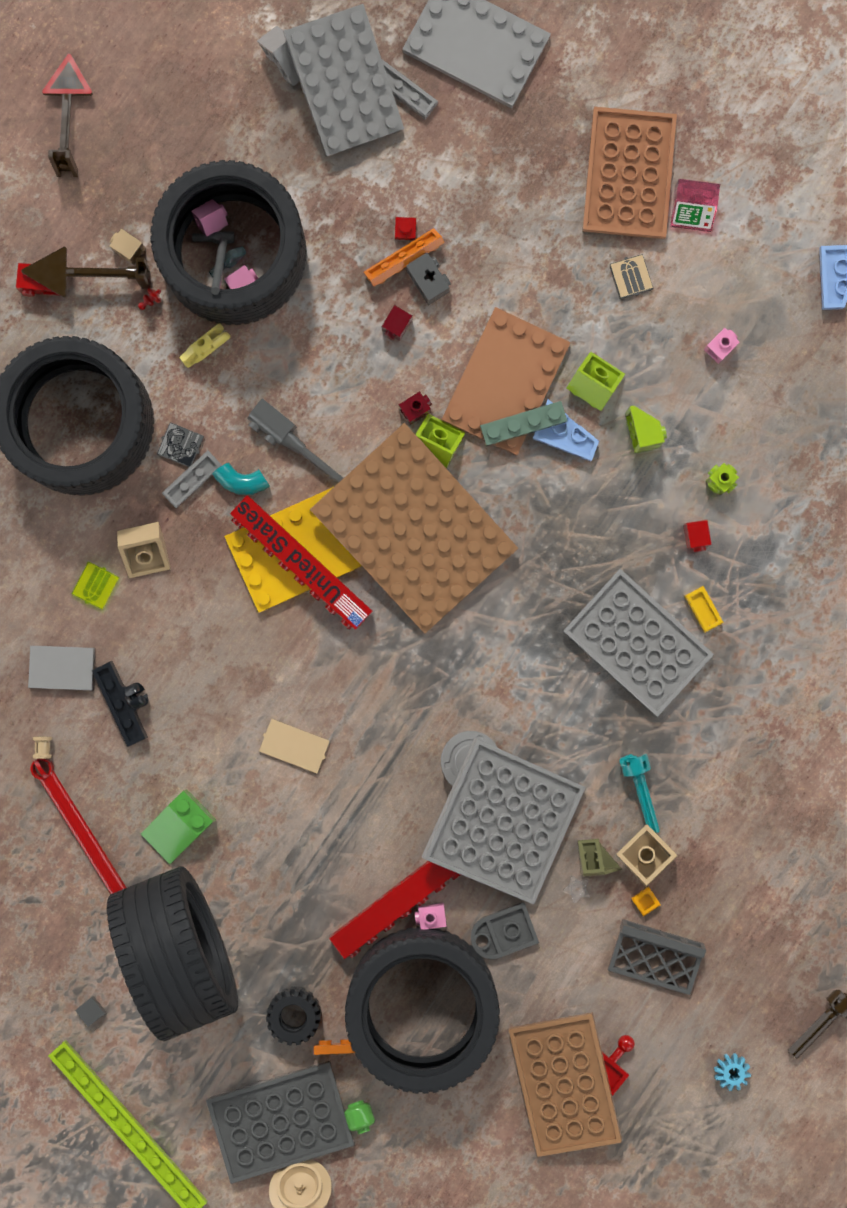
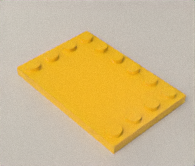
M332 488L270 515L337 578L363 567L310 510ZM245 527L224 536L258 613L312 590L306 584L302 587L294 579L296 575L291 570L286 572L278 564L280 560L275 555L271 558L262 549L265 546L260 541L255 543L247 536L249 531Z

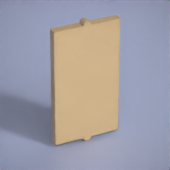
M271 719L267 732L263 734L264 740L259 752L318 773L322 760L326 758L325 752L330 741Z

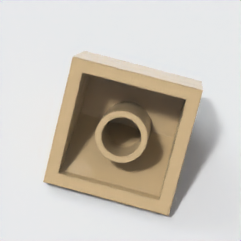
M159 522L117 531L118 549L129 578L170 569L165 540Z
M648 825L644 826L616 854L645 887L677 857L676 853Z

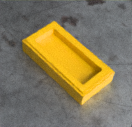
M704 586L684 596L704 633L724 623Z

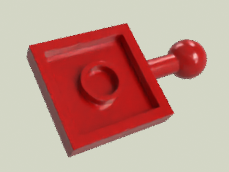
M623 1035L618 1039V1047L610 1057L602 1051L612 1096L629 1076V1073L616 1063L625 1052L632 1051L635 1046L634 1039L629 1035Z

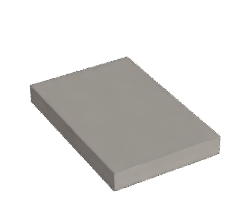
M30 646L28 688L93 690L94 675L92 670L94 669L95 648Z

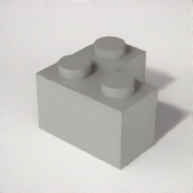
M275 26L257 42L267 58L276 64L284 79L294 86L300 80L283 34L285 30Z

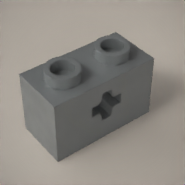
M427 252L406 265V271L429 306L450 292L449 285L451 283L446 274L442 275L438 270L440 266L434 256L430 257ZM426 275L433 276V281L431 282L430 279L426 280Z

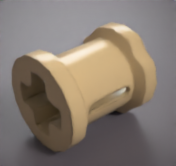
M33 737V741H35V754L33 758H52L50 754V741H52V737Z

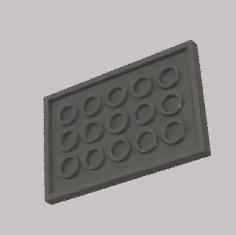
M330 1061L216 1095L206 1100L231 1184L355 1145L352 1132L348 1129L344 1115L345 1109Z

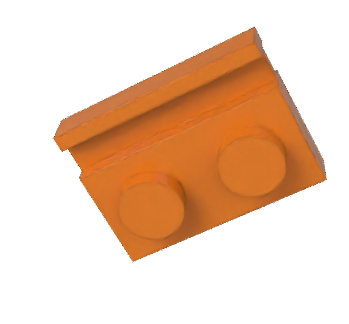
M342 1039L340 1043L332 1044V1040H319V1044L314 1045V1055L355 1053L348 1039Z

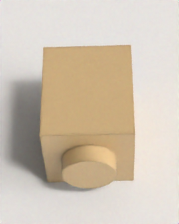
M123 229L119 233L116 232L110 240V247L113 252L133 265L135 264L136 257H140L145 250L142 242Z

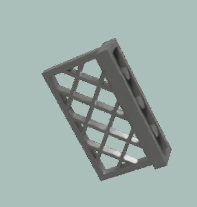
M622 919L608 971L690 995L701 960L705 956L706 948L704 943ZM623 936L633 939L635 945L624 950L621 944ZM651 944L656 951L645 956L640 947ZM638 949L642 958L631 963L627 954ZM666 950L674 951L676 958L665 963L661 953ZM659 955L663 964L652 969L647 960ZM625 956L629 965L623 968L614 966L616 959ZM687 956L696 958L694 965L685 968L681 959ZM679 961L683 971L672 975L668 966ZM645 962L650 971L644 974L637 973L634 967ZM666 968L670 977L663 981L657 979L654 973ZM686 974L689 979L687 988L677 985L675 979Z

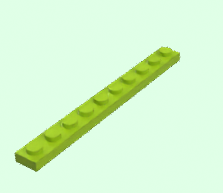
M67 1040L48 1055L181 1208H202L208 1200Z

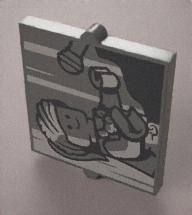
M170 422L165 435L161 437L162 443L157 455L190 467L194 463L196 455L200 454L199 448L204 436Z

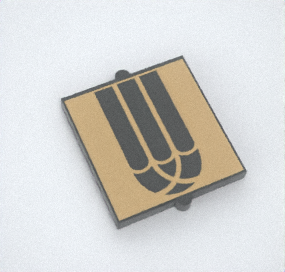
M643 254L631 258L625 257L624 260L610 264L620 299L633 295L638 296L640 293L654 289Z

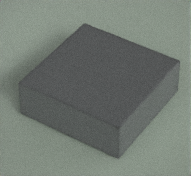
M94 996L75 1010L87 1027L106 1013Z

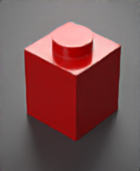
M708 520L689 522L683 525L687 550L693 549L694 553L706 551V547L712 545Z

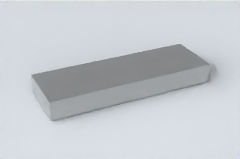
M207 450L168 486L162 494L177 508L222 465Z

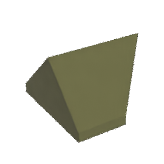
M599 839L578 840L579 864L582 876L605 875L622 870L600 844Z

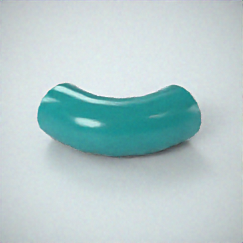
M226 463L212 473L214 478L226 490L237 495H253L270 487L259 469L250 474H241L230 463Z

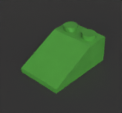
M186 789L150 823L141 835L171 864L216 819Z

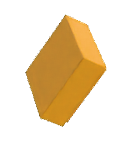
M649 886L631 897L643 917L661 905Z

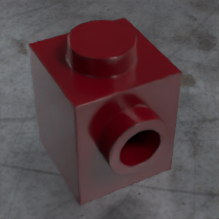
M420 391L398 404L401 413L409 425L431 413L430 406L432 403L426 394L423 396Z

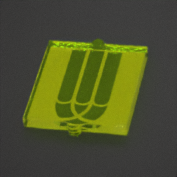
M88 561L71 594L84 600L85 604L90 603L103 610L120 577L107 571L106 567L101 568Z

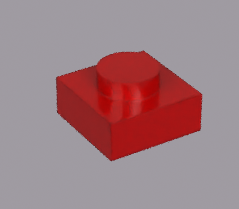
M396 217L395 240H415L416 218Z

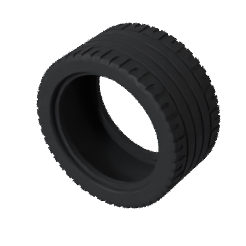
M219 160V162L211 161L209 164H200L199 167L195 166L191 168V171L184 172L183 176H179L175 179L174 183L168 186V190L164 191L162 199H159L158 206L154 210L155 215L151 221L150 233L152 235L150 236V242L156 265L176 298L199 317L206 318L211 322L215 321L218 324L225 323V325L257 322L259 319H264L268 317L267 315H272L277 309L283 307V304L289 301L290 296H293L295 289L300 284L307 257L306 240L295 202L289 192L286 191V188L267 171L264 172L263 169L256 168L252 164H245L242 161L235 162V160ZM212 199L216 203L242 201L253 204L266 211L280 228L281 237L277 256L266 273L256 281L240 288L220 289L219 294L214 295L211 293V287L192 278L183 267L182 242L187 228L194 220L191 211Z
M78 336L47 338L42 342L34 343L33 346H28L25 348V351L18 353V356L14 357L9 365L7 364L4 368L5 371L0 375V450L5 454L6 459L22 474L51 490L69 495L77 494L81 496L85 494L92 495L96 492L101 493L104 490L112 489L113 486H118L121 484V481L128 479V476L132 475L135 469L141 465L140 462L145 459L146 452L150 448L149 444L152 442V434L154 433V412L151 407V399L144 384L120 356L105 345L99 344L94 340L90 341L88 338L82 337L81 339ZM86 370L108 377L116 386L122 405L120 427L111 445L95 459L80 465L60 466L50 464L42 459L32 444L28 430L29 410L38 391L52 378L69 371Z
M179 866L112 893L108 897V926L121 973L139 1014H141L143 1021H145V1024L157 1039L161 1041L170 1040L234 1014L237 1011L238 995L221 934L202 891L185 867Z
M411 927L404 931L402 929L397 931V933H391L388 937H384L378 943H375L372 949L366 952L353 973L345 1004L346 1032H348V1040L351 1042V1048L355 1051L357 1059L361 1061L363 1067L367 1068L371 1075H375L376 1079L382 1080L387 1086H393L394 1089H401L403 1092L410 1091L415 1094H419V1092L429 1094V1092L437 1093L439 1090L445 1091L449 1087L453 1088L458 1083L466 1081L467 1077L475 1074L476 1070L478 1071L482 1066L481 1064L488 1058L487 1055L491 1053L492 1046L495 1044L500 1023V1008L494 980L486 962L467 941L461 940L455 934H451L446 930L441 931L438 928L421 929V927ZM412 959H433L451 966L465 978L475 996L474 1018L467 1033L456 1045L440 1054L412 1056L394 1049L379 1035L370 1016L369 998L378 980L395 965Z

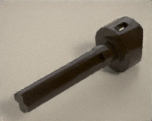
M834 990L826 998L831 1007L788 1049L792 1056L798 1059L839 1015L847 1019L846 993Z

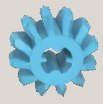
M736 1053L732 1054L731 1059L728 1054H724L725 1061L718 1059L717 1062L721 1066L714 1067V1071L718 1073L715 1075V1079L720 1081L719 1085L722 1088L727 1086L729 1091L733 1090L734 1085L737 1090H741V1083L744 1085L748 1084L744 1078L751 1077V1074L747 1072L750 1069V1065L745 1063L744 1057L738 1058ZM730 1069L735 1070V1071H736V1074H735V1075L730 1074V1073H729V1070H730Z

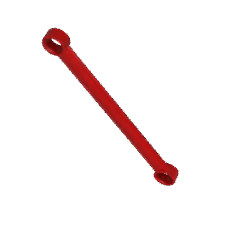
M36 759L31 764V774L39 779L110 894L127 888L56 776L53 763L49 759ZM39 761H45L49 765L48 774L42 769ZM35 766L43 777L36 773Z

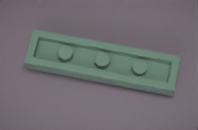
M559 401L480 425L487 447L566 423L567 418L562 402Z

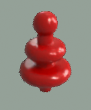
M148 288L149 296H143L144 301L138 304V308L144 310L147 305L153 306V300L156 303H160L161 298L159 294L161 290L155 291L152 288Z

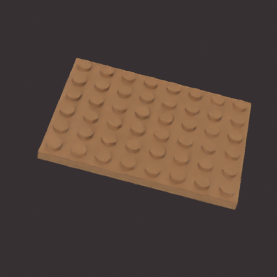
M405 423L397 428L310 508L314 515L424 633H427L519 549Z

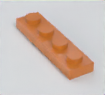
M433 228L365 270L364 274L373 287L378 284L384 283L392 275L400 273L406 265L425 253L437 250L445 242L442 236Z

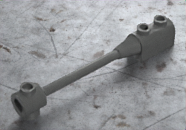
M263 398L258 402L247 418L250 421L248 425L257 433L262 430L266 434L265 439L273 446L278 443L303 455L337 484L343 479L340 474L307 449L306 445L293 434V431L297 428L293 422Z

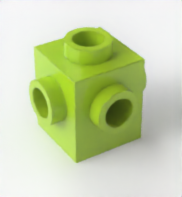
M723 463L720 466L716 464L708 472L710 476L705 481L708 483L710 490L715 494L722 495L725 492L729 494L738 485L735 481L739 477L736 475L737 471L733 466ZM721 475H723L728 480L723 481L721 479Z

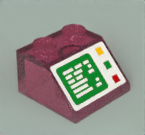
M678 179L674 190L670 227L711 232L718 206L720 184Z

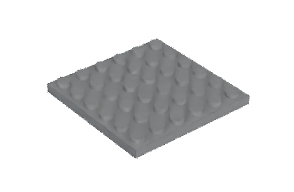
M474 738L422 854V858L534 904L586 787Z

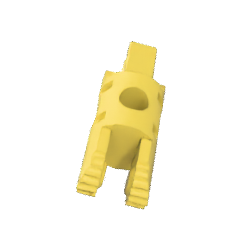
M220 323L191 344L179 357L187 368L202 361L230 339L229 333L222 332L224 328Z

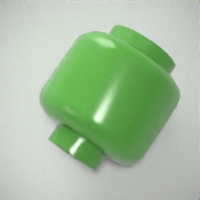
M364 1100L347 1105L348 1109L345 1110L344 1115L348 1129L350 1131L357 1130L358 1134L370 1131L369 1126L375 1122L371 1105L364 1103Z

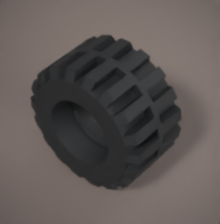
M291 987V989L285 988L282 992H278L272 999L267 1009L266 1022H268V1030L272 1031L271 1035L273 1038L277 1037L279 1039L278 1042H287L289 1046L292 1043H296L297 1046L301 1045L303 1041L306 1043L311 1036L315 1035L321 1020V1007L318 1005L319 1001L317 998L312 996L313 993L310 991L306 992L305 988L302 987L300 989ZM288 1005L300 1006L307 1016L305 1023L299 1027L287 1025L281 1016L284 1007Z

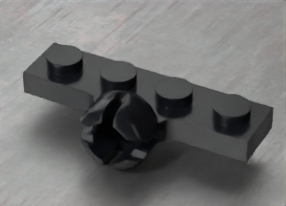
M113 661L93 669L92 673L126 746L130 747L148 738L137 714L139 708L148 704L147 694L136 696V694L143 692L145 688L140 683L125 686Z

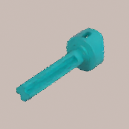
M632 754L620 758L623 775L633 777L645 823L655 833H658L660 829L644 773L651 769L648 755L644 754L640 757Z

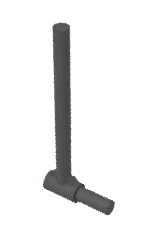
M234 231L214 232L209 236H206L204 233L192 234V242H213L218 244L211 293L214 295L220 292L227 244L235 243Z

